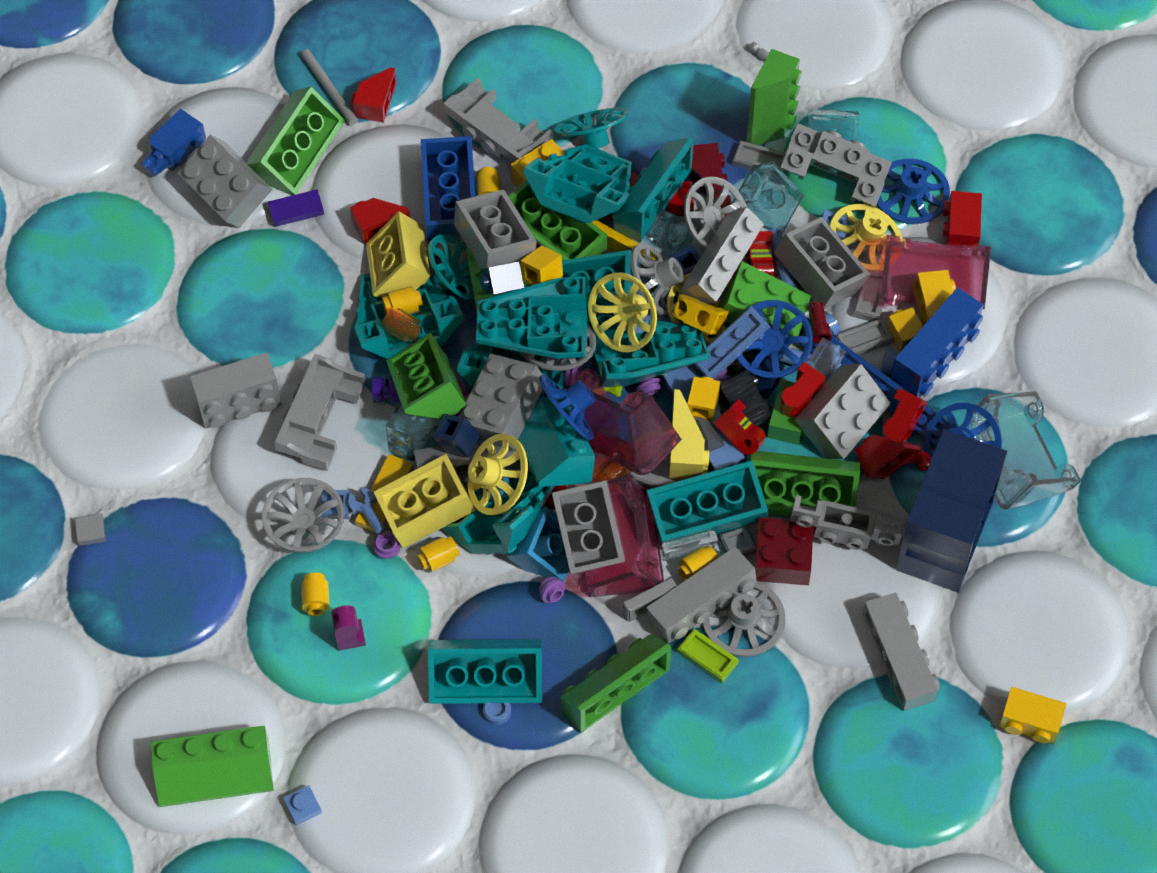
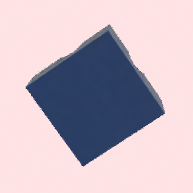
M943 429L907 520L896 571L959 593L992 507L1007 456V450Z

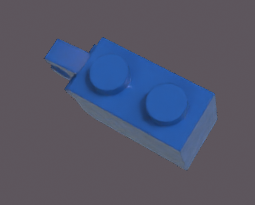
M180 108L150 137L152 151L142 163L143 169L155 177L166 168L173 171L178 165H182L188 156L205 141L206 135L203 123Z

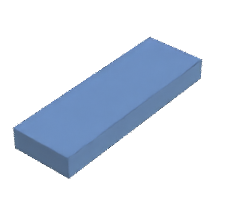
M750 306L707 346L709 359L695 363V365L706 377L715 379L768 330L770 325Z

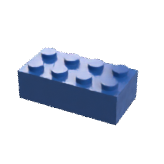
M472 136L421 139L427 242L441 234L463 240L454 225L456 201L476 197Z
M957 287L895 358L891 379L919 398L922 395L924 397L927 396L933 388V382L936 378L941 379L948 371L949 363L953 359L957 361L963 354L964 346L968 341L970 343L974 342L979 335L980 330L978 326L983 320L981 314L984 304Z

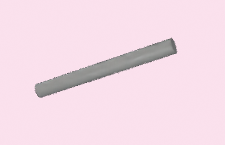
M303 50L301 52L302 58L349 125H355L358 122L355 114L310 50Z

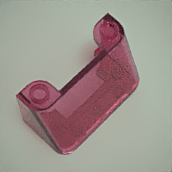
M886 235L880 240L879 299L883 300V305L899 306V302L917 304L912 287L917 273L948 270L950 279H953L955 282V287L960 288L983 303L984 310L991 246H955L911 241V239L901 241L900 236Z
M586 368L576 377L575 382L581 380L596 398V402L585 410L584 415L594 433V439L587 440L594 454L637 475H646L652 472L682 440L651 395L644 392H632L619 404L612 401L605 389L601 387L600 377L594 370Z
M629 474L607 481L626 561L581 572V578L578 579L579 588L588 597L645 592L664 582L658 534L647 490Z

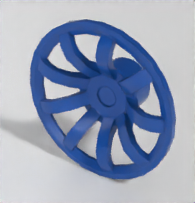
M919 159L897 160L892 162L887 174L896 183L888 186L884 185L882 192L890 193L897 190L898 192L887 202H883L880 195L877 206L897 222L905 224L926 223L935 219L943 212L944 201H949L950 187L944 174L934 165ZM912 164H913V165H920V166H922V167H925L926 170L924 171L923 169H921V168H919V167H914V166H912ZM905 165V170L901 176L892 171L897 166ZM933 172L941 182L932 184L927 182V178ZM943 189V200L936 199L928 190L938 191ZM904 197L905 202L901 215L889 209ZM922 197L938 208L928 214ZM912 200H915L921 217H907Z
M766 300L758 302L752 307L765 321L766 319L761 309L776 307L773 326H770L756 342L752 343L745 350L759 349L761 351L751 365L742 354L737 359L746 370L762 378L774 379L790 375L798 370L810 354L813 335L809 321L801 310L785 301ZM784 308L792 312L796 317L789 321L782 329L780 321ZM802 322L806 336L788 337L789 332ZM796 343L806 344L800 358L788 349V345ZM785 355L795 363L789 368L780 371L778 358ZM769 357L772 359L773 372L757 369L764 358Z
M544 374L539 376L541 386L563 417L584 438L589 441L594 439V433L584 418L585 410L596 402V398L581 380L575 382L568 389L560 388L548 376ZM556 399H563V401L558 403ZM571 405L572 408L569 414H567L563 409Z
M956 403L943 408L933 417L925 432L924 451L931 456L930 460H932L936 450H931V436L934 434L941 437L943 430L935 428V426L943 416H946L949 421V431L975 439V436L991 426L995 441H978L1002 449V434L995 418L986 409L971 403ZM967 409L966 417L961 426L958 427L952 411ZM974 411L986 419L978 427L969 430Z

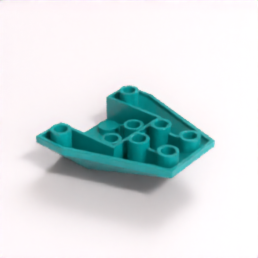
M585 276L556 278L478 301L476 343L556 359L587 357L588 311Z
M598 316L597 320L599 325H601L608 319L612 318L613 316ZM657 321L655 332L650 341L643 348L633 352H619L611 349L595 333L596 347L593 353V360L601 387L632 385L709 359V352L701 330L688 324ZM619 322L604 331L611 340L614 339V334L620 324ZM624 331L621 337V345H632L627 331ZM646 331L636 334L639 342L647 334Z

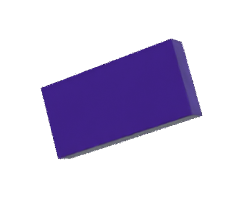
M318 189L268 201L274 227L324 215Z

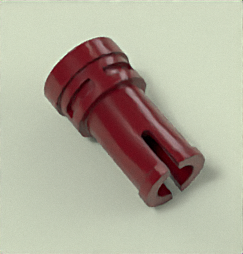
M813 302L812 305L809 304L807 306L813 335L812 342L816 344L825 343L832 339L829 324L826 322L824 303Z

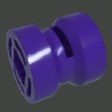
M392 376L389 379L372 377L373 403H382L384 400L400 402Z

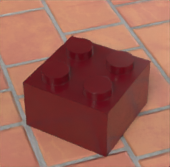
M759 517L755 556L756 580L759 582L809 586L814 526L801 527L796 522L788 519Z

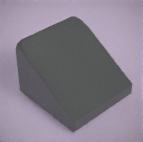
M698 417L696 423L705 440L704 450L711 452L723 447L724 442L715 425L702 417Z

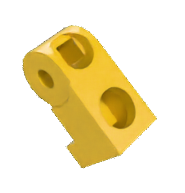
M680 294L672 315L684 323L711 335L721 333L729 311L716 308L694 297Z

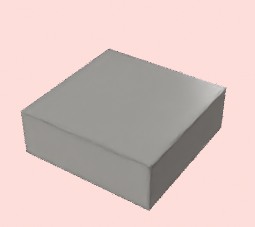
M103 514L75 518L77 543L79 546L106 542Z
M745 526L720 535V541L725 552H728L733 547H736L744 557L756 552V548Z

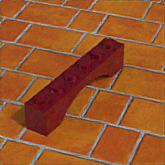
M718 143L693 145L692 169L689 173V181H692L694 184L706 177H719L728 181L727 174H722V168H725L724 153H719ZM712 184L714 189L713 202L722 190V186ZM702 185L699 189L706 197L707 191L705 186ZM727 195L721 204V209L731 204L730 195Z

